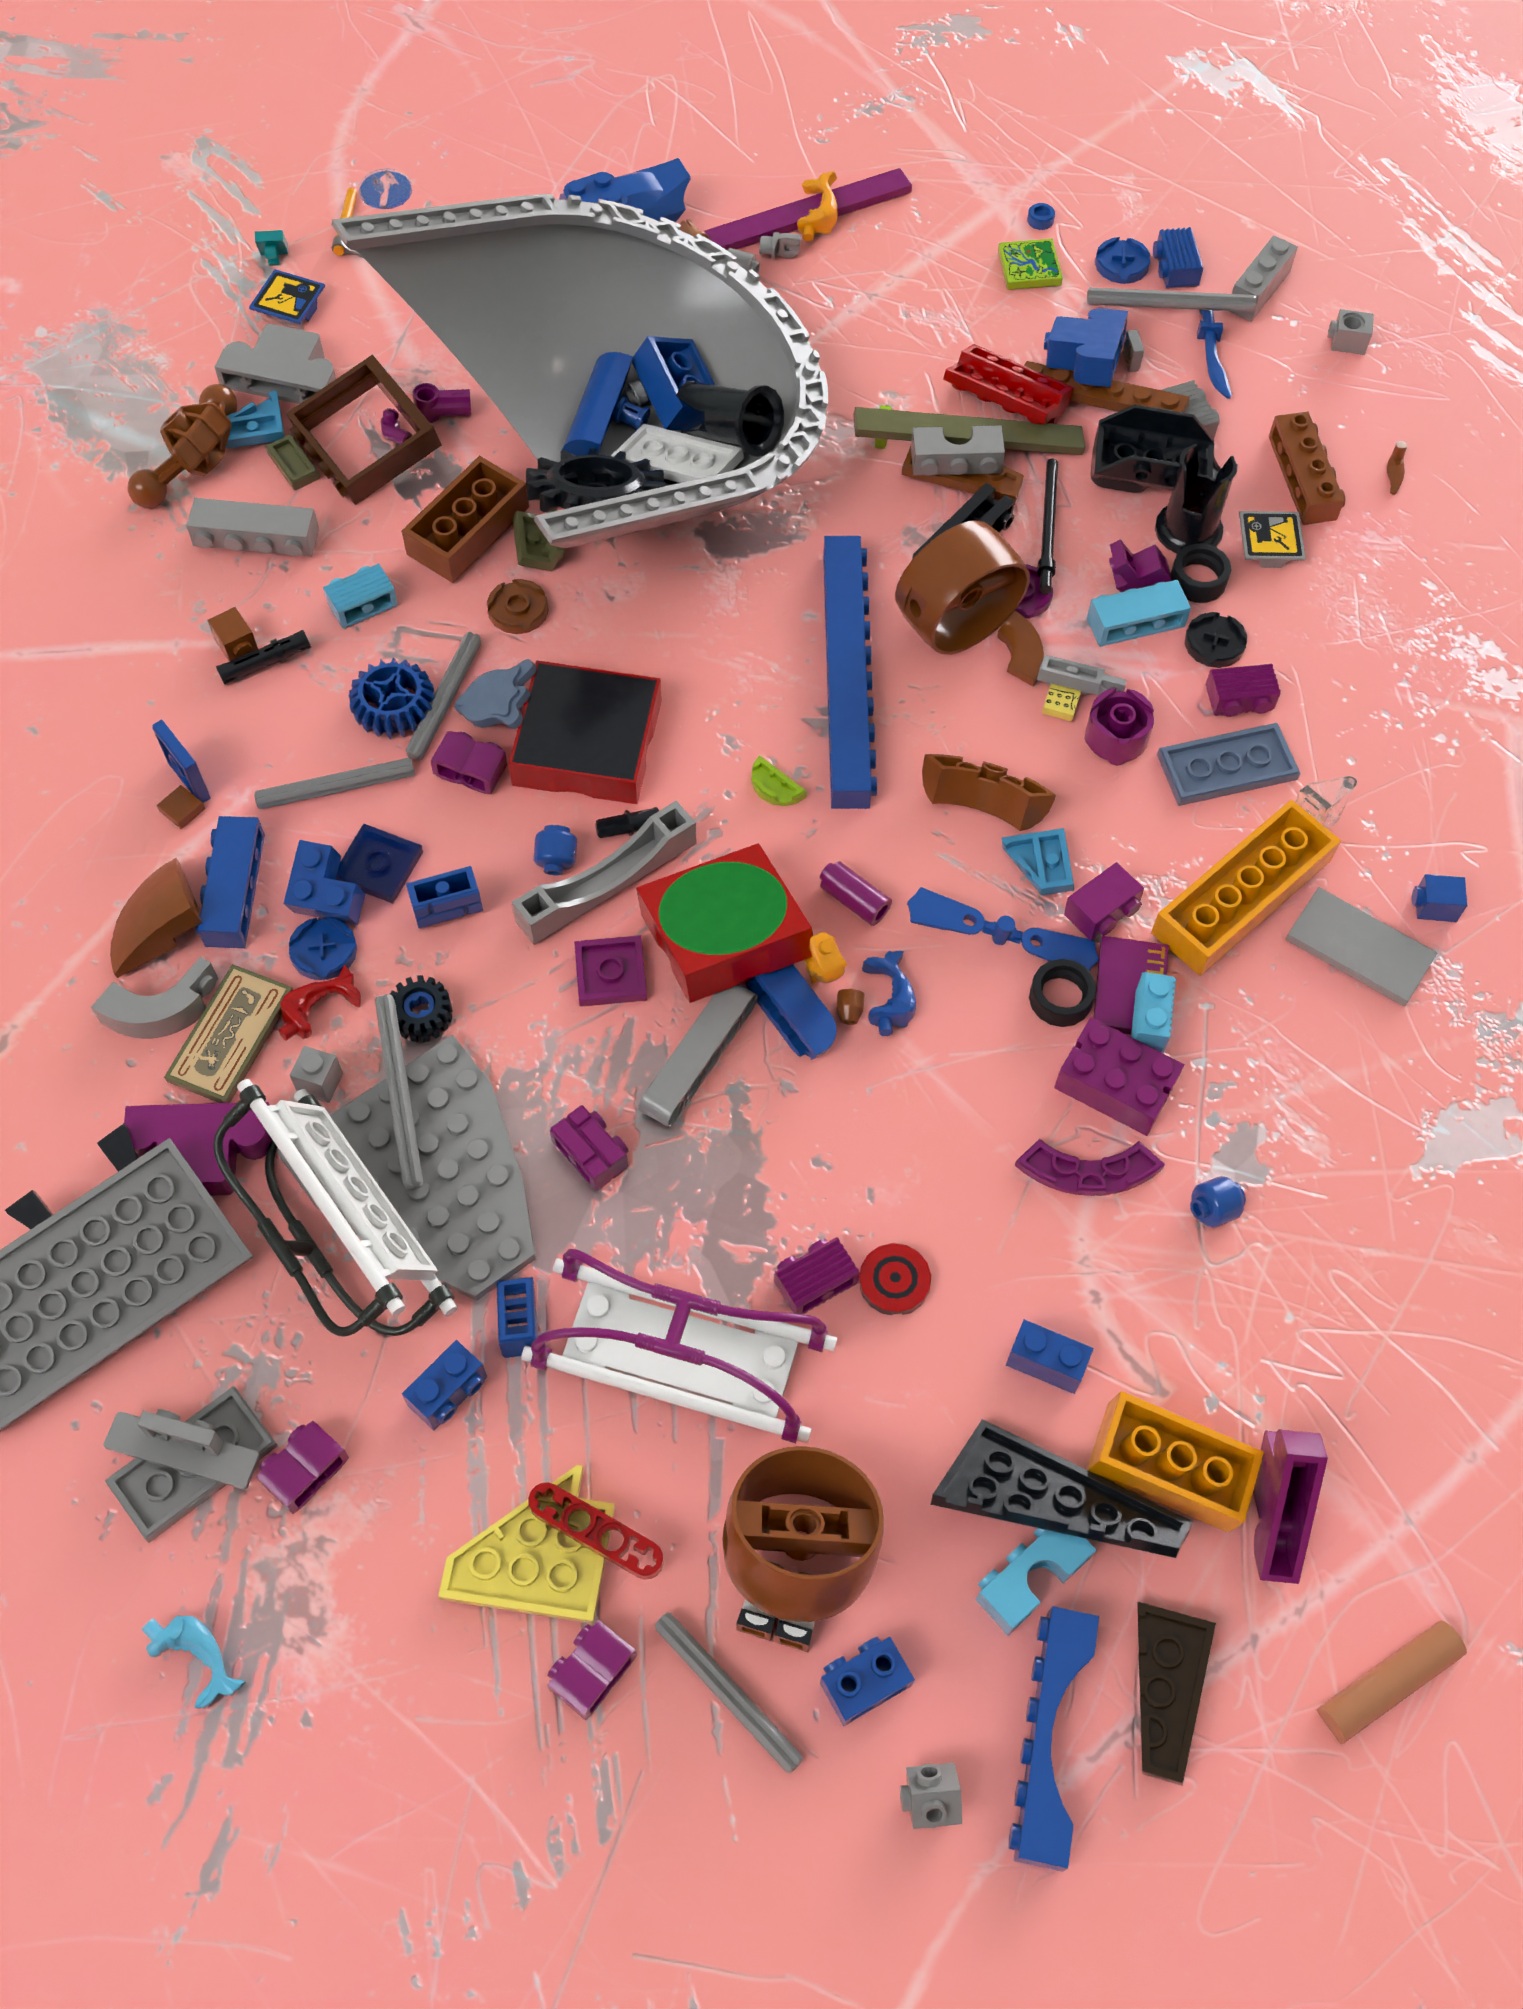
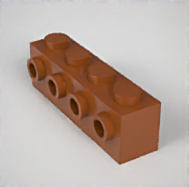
M1309 411L1275 416L1268 437L1297 512H1299L1302 524L1308 525L1336 521L1341 508L1345 505V493L1339 488L1336 480V471L1334 467H1331L1327 458L1326 446L1322 445L1318 436L1317 424L1313 423Z

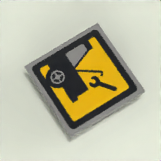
M1239 511L1245 560H1259L1261 568H1282L1288 561L1306 560L1299 512Z

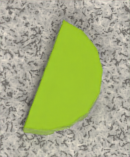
M758 756L753 763L751 782L754 791L762 800L772 805L788 806L797 804L807 798V791L763 757Z

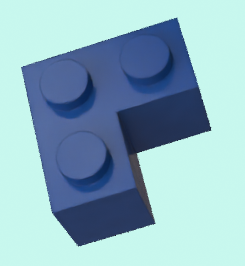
M299 840L283 903L292 912L326 919V917L335 918L345 923L358 925L366 893L355 883L336 880L341 855L331 845Z

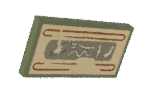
M232 964L164 1076L165 1080L170 1084L215 1102L230 1103L238 1090L237 1085L246 1077L282 1015L280 1006L282 998L292 991L293 988Z

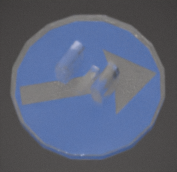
M390 168L377 169L368 173L362 178L358 186L359 195L363 202L377 209H392L403 205L410 199L413 192L412 181L407 174Z

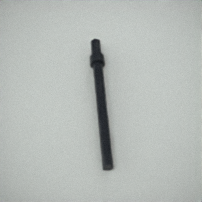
M1049 459L1046 464L1041 559L1037 565V574L1040 577L1039 591L1042 594H1049L1051 592L1052 577L1056 572V562L1053 559L1058 461L1056 459Z

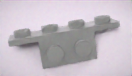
M158 1409L156 1414L143 1410L140 1417L121 1411L116 1414L103 1444L107 1450L240 1489L248 1488L260 1454L255 1450L224 1442L215 1432L216 1427L214 1425L196 1419L193 1420L192 1424L179 1421L180 1416L163 1409Z

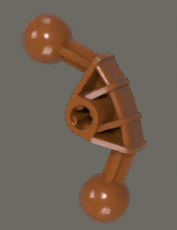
M222 384L207 386L200 395L199 404L181 406L162 424L160 433L172 456L154 471L142 469L136 471L130 477L127 490L135 504L143 508L157 507L166 498L167 484L184 469L191 474L205 476L220 463L224 457L231 430V420L227 416L235 413L238 406L237 398L230 388Z

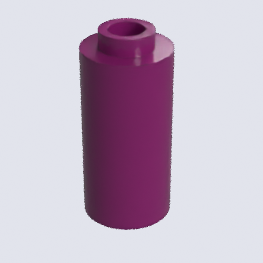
M841 861L835 864L829 863L822 870L819 877L822 880L820 887L868 924L875 926L887 914L891 907L892 899Z

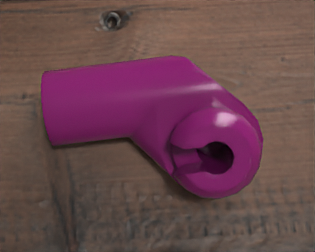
M387 408L383 411V417L380 421L382 434L385 438L401 444L409 439L412 434L400 428L399 413L395 409Z

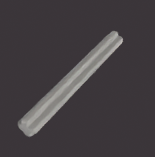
M467 632L464 635L434 693L435 699L430 702L432 710L425 711L426 717L420 721L406 748L409 758L417 761L423 759L481 645V638L478 634Z
M404 758L256 790L254 797L257 807L264 809L411 777L415 775V770L411 758Z
M667 1612L655 1624L656 1631L787 1773L794 1771L803 1760L802 1754L671 1613Z

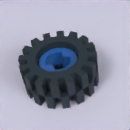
M423 975L417 976V982H413L411 977L406 978V986L399 982L396 985L398 992L392 990L390 995L395 1000L401 1037L407 1039L410 1035L412 1042H418L419 1036H422L423 1042H428V1035L433 1034L435 1039L440 1036L439 1029L445 1032L449 1028L447 1022L452 1021L451 1012L453 1010L447 989H444V985L440 981L436 984L435 979L429 977L427 982H425ZM421 1002L429 1006L428 1010H421L419 1014L412 1012V1008L414 1006L418 1007Z

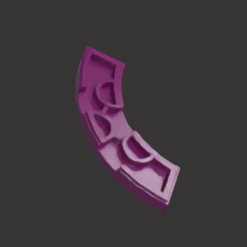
M1039 1139L1016 1160L1014 1166L1030 1178L1049 1188L1075 1195L1103 1196L1127 1191L1145 1183L1164 1168L1165 1163L1140 1141L1119 1154L1104 1157L1102 1160L1089 1161L1079 1160L1078 1157L1062 1153Z

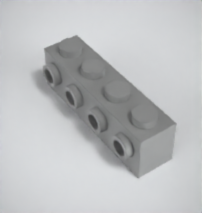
M194 498L186 524L193 546L222 548L234 551H254L265 554H287L291 556L312 557L319 532L313 508Z

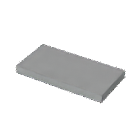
M1320 887L1317 888L1285 939L1404 1007L1438 954L1436 951Z
M235 1386L185 1421V1423L192 1424L193 1420L196 1419L214 1425L216 1427L215 1432L224 1442L257 1451L260 1454L259 1460L278 1446ZM138 1458L133 1459L105 1480L148 1543L226 1486V1484Z

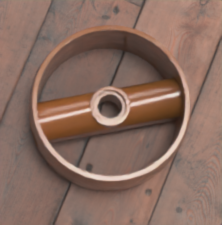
M968 521L956 525L937 536L913 558L897 584L895 601L906 621L926 644L940 654H954L964 651L987 638L1013 614L1027 592L1030 574L1021 557L998 531L984 521Z
M807 1446L787 1447L769 1452L754 1461L742 1473L730 1496L722 1537L724 1560L728 1575L736 1589L748 1602L771 1616L795 1622H812L833 1617L846 1610L860 1597L873 1576L883 1542V1507L878 1492L867 1475L851 1461L836 1453ZM802 1494L819 1498L835 1507L760 1501L777 1495ZM798 1531L805 1532L807 1535L800 1534ZM755 1550L785 1552L787 1556L798 1561L809 1560L816 1554L861 1558L853 1565L838 1572L824 1575H804L789 1572L771 1564Z

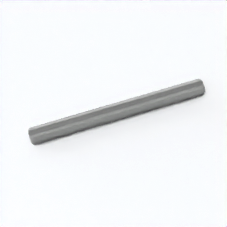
M1092 287L1087 291V303L1089 305L1254 312L1257 301L1255 295Z
M386 994L376 997L375 1006L402 1183L406 1189L411 1190L423 1186V1176L395 1000L392 995Z

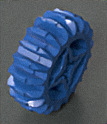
M394 657L390 663L386 664L380 659V663L376 667L369 664L368 672L359 671L358 679L352 680V689L349 690V706L356 722L359 725H363L366 732L374 730L377 737L386 732L390 739L394 733H399L404 738L405 731L408 729L415 732L416 724H419L426 717L425 711L432 710L430 702L435 699L434 687L426 671H421L417 664L410 666L406 659L398 664ZM406 687H407V688H410V689L413 690L416 694L409 693V690H408V689H405V688H406ZM369 702L375 703V705L379 708L376 709L370 706Z

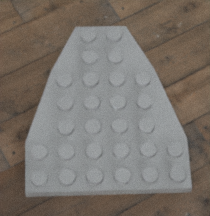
M452 1034L405 1065L423 1176L422 1187L408 1190L402 1183L387 1078L332 1113L330 1117L437 1268L438 1272L435 1275L442 1285L446 1284L450 1289L477 1301L496 1288L499 1281L507 1280L534 1261L536 1255L524 1182L492 1083ZM276 1150L277 1154L279 1155L283 1163L289 1169L291 1174L297 1180V1182L305 1191L310 1200L313 1202L315 1207L319 1209V1207L317 1206L313 1198L310 1196V1194L308 1193V1191L306 1190L298 1176L295 1174V1172L293 1171L285 1157L282 1155L280 1150Z

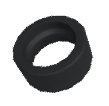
M1192 544L1184 547L1177 553L1171 570L1172 581H1179L1187 600L1195 603H1207L1216 600L1224 593L1232 571L1231 563L1226 554L1215 546ZM1192 564H1200L1213 570L1218 579L1210 582H1200L1189 577L1183 568Z
M1057 959L1040 966L1032 980L1029 994L1032 1010L1041 1020L1050 1025L1066 1027L1079 1023L1091 1011L1095 1000L1096 984L1094 977L1086 967L1076 961ZM1057 978L1069 980L1082 991V1000L1074 1007L1064 1008L1056 1006L1043 995L1044 984L1051 979Z

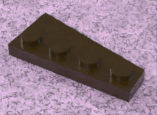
M1137 1602L1142 1774L1183 1786L1216 1623Z

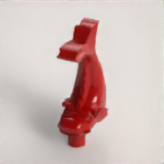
M344 965L340 975L333 980L310 983L287 993L280 1002L282 1020L286 1023V1025L278 1029L281 1037L285 1041L296 1034L302 1039L309 1038L312 1035L311 1025L307 1020L310 1015L309 1011H311V1007L329 993H338L352 1005L360 1007L361 994L354 986V974Z

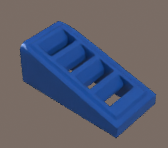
M533 1277L504 1280L497 1283L498 1341L502 1356L505 1358L522 1356L524 1347H531V1344L538 1337ZM526 1293V1297L506 1300V1296ZM527 1308V1310L507 1313V1310ZM527 1322V1325L508 1327L510 1324Z

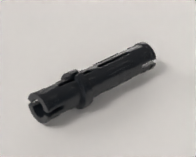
M300 630L278 641L275 638L270 641L271 644L216 666L224 685L276 662H280V664L286 662V658L310 649L311 646L304 630Z

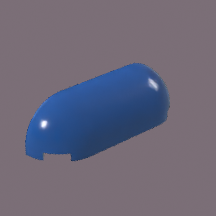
M794 964L771 973L751 977L750 981L745 983L750 991L758 995L757 1003L790 1048L799 1057L807 1055L813 1060L823 1055L831 1047L837 1032L835 1020Z

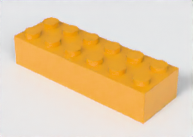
M1291 799L1162 909L1156 917L1151 934L1163 944L1169 945V949L1201 976L1330 863L1342 840Z

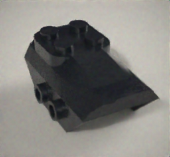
M1135 404L1099 420L1092 451L1090 475L1096 485L1108 489L1131 493L1142 492L1147 487L1172 490L1179 467L1180 455L1185 448L1194 444L1197 445L1198 474L1216 479L1221 467L1214 457L1215 440L1194 414Z

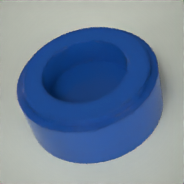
M1037 203L1029 208L1027 222L1032 228L1045 230L1054 224L1055 210L1050 205Z

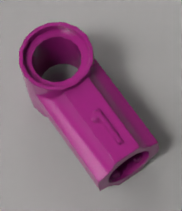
M430 383L419 384L413 389V403L430 423L437 421L440 416L471 415L470 389L438 390L435 385Z

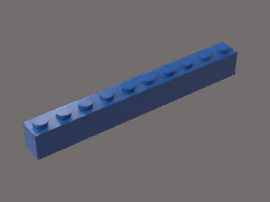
M824 536L823 566L831 809H870L871 796H877V777H871V769L876 768V750H870L869 742H874L875 725L874 723H869L868 716H873L874 702L873 697H867V691H872V672H866V665H871V646H865V640H870V621H864V615H869V597H863V591H868V572H862V567L867 566V548H861V536Z

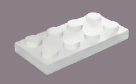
M643 424L611 455L614 457L619 451L626 452V461L630 463L648 459L650 460V471L663 470L664 479L677 483L732 471L744 459L743 450L740 447L648 424Z

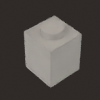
M303 1046L289 1076L296 1091L305 1089L308 1094H313L317 1100L330 1103L341 1080L343 1071L336 1055Z

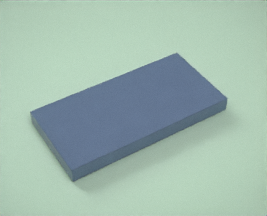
M1278 723L1159 748L1157 752L1158 759L1178 806L1298 780L1301 774Z

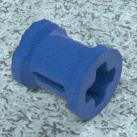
M621 397L614 410L613 421L616 423L621 421L634 427L635 431H637L643 424H647L650 408L638 407L629 403L628 398Z

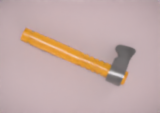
M350 187L346 191L341 218L353 216L358 194L355 188ZM338 234L334 237L331 247L333 253L338 256L355 254L362 257L356 250H350L346 247Z

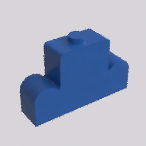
M1098 308L1089 311L1088 319L1057 316L1051 332H1046L1044 350H1047L1046 367L1074 370L1073 379L1080 384L1111 387L1125 340L1128 311Z

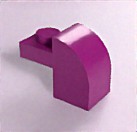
M1121 539L1110 544L1112 557L1109 558V563L1118 591L1125 592L1132 588L1138 589L1152 586L1158 582L1172 581L1168 561L1156 544L1135 554L1131 553Z

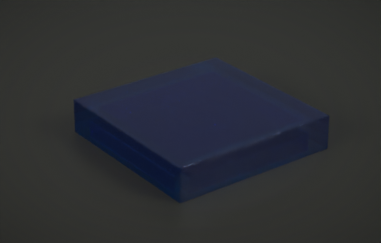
M363 823L340 861L336 880L355 883L366 894L393 904L423 854L422 845Z

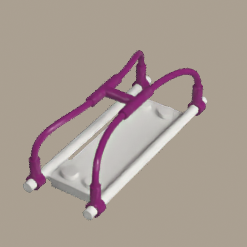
M568 1249L564 1253L563 1259L556 1258L553 1272L562 1274V1278L577 1282L580 1279L588 1282L572 1328L556 1329L539 1335L531 1344V1347H524L521 1360L531 1362V1367L545 1371L547 1368L555 1369L782 1435L781 1439L796 1444L797 1440L808 1443L812 1428L801 1425L802 1421H800L799 1416L791 1405L783 1398L798 1342L808 1344V1349L823 1352V1349L832 1352L835 1350L837 1337L827 1335V1327L820 1319L804 1314L721 1305L720 1301L673 1289L665 1285L662 1286L658 1283L651 1285L630 1277L577 1249ZM630 1294L676 1307L675 1311L630 1299ZM692 1311L755 1329V1334L690 1316L689 1314ZM788 1323H799V1324L811 1325V1326H812V1330H809V1329H806V1328H802V1327H799V1326H795V1325H792V1324H788ZM568 1338L562 1356L553 1354L552 1349L546 1348L545 1343L555 1339ZM779 1409L785 1413V1420L777 1418Z

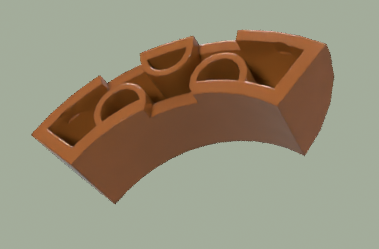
M925 754L922 767L923 786L932 804H953L980 810L1004 820L1019 831H1023L1041 822L1049 813L1056 795L1049 789L1028 777H1025L1022 781L1019 778L1007 775V768L983 761L981 767L976 766L972 763L962 762L963 757L943 754Z

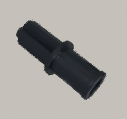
M653 807L631 813L629 810H625L622 815L598 819L595 823L597 835L599 838L625 833L632 836L659 809L658 807Z

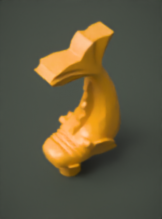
M835 171L822 173L818 179L804 180L801 184L805 194H823L821 205L817 209H810L809 215L801 217L797 221L798 229L803 234L805 241H812L814 234L832 233L831 229L836 224L837 202L831 190L832 184L837 179Z
M821 932L810 938L809 948L812 957L804 960L806 971L810 975L812 984L818 981L831 983L838 980L844 975L845 966L848 965L834 942L835 938L826 932Z

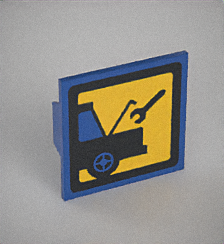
M274 269L249 306V309L296 324H301L304 318L309 322L317 310V298L325 288V284Z

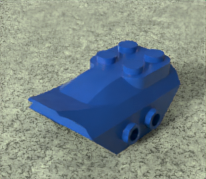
M676 158L653 167L617 177L607 172H598L573 180L564 186L563 193L560 194L559 199L567 200L569 195L580 196L582 202L597 203L598 199L642 209L644 216L657 221L664 217L676 222L686 210L683 200L691 177L680 159Z

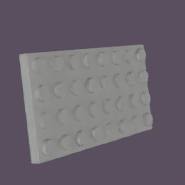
M170 1138L0 1250V1431L253 1258V1255Z

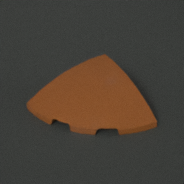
M177 858L164 864L145 879L121 910L116 921L110 948L111 965L117 978L177 947L176 936L202 923L196 909L198 907Z

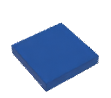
M161 719L152 724V729L167 763L187 789L203 803L211 799L195 760L166 723Z

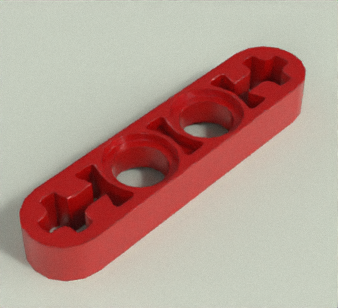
M549 1482L540 1483L531 1490L528 1504L532 1514L538 1520L637 1578L643 1580L652 1579L662 1571L664 1565L663 1553L661 1548L652 1540L555 1484ZM549 1493H552L554 1503L562 1509L566 1501L570 1503L564 1509L560 1522L555 1520L559 1516L558 1511L547 1506L543 1511L539 1510L540 1503L537 1500L539 1496L546 1498ZM576 1511H584L590 1516V1524L583 1531H574L568 1525L569 1517ZM610 1530L619 1531L624 1537L622 1546L615 1551L606 1550L601 1544L603 1535ZM631 1540L637 1542L633 1548L641 1555H646L648 1551L653 1552V1561L656 1563L653 1567L646 1565L644 1569H640L639 1559L630 1553L628 1554L627 1561L621 1559L628 1552Z

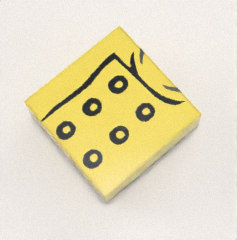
M1051 683L1042 714L1072 722L1081 691Z

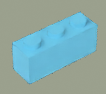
M1178 580L1158 582L1152 586L1138 589L1132 588L1125 592L1101 595L1091 599L1087 621L1099 647L1183 628L1186 626L1191 607Z

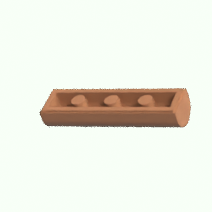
M1440 1620L1322 1704L1316 1711L1342 1745L1467 1654L1466 1646L1455 1629L1445 1621Z

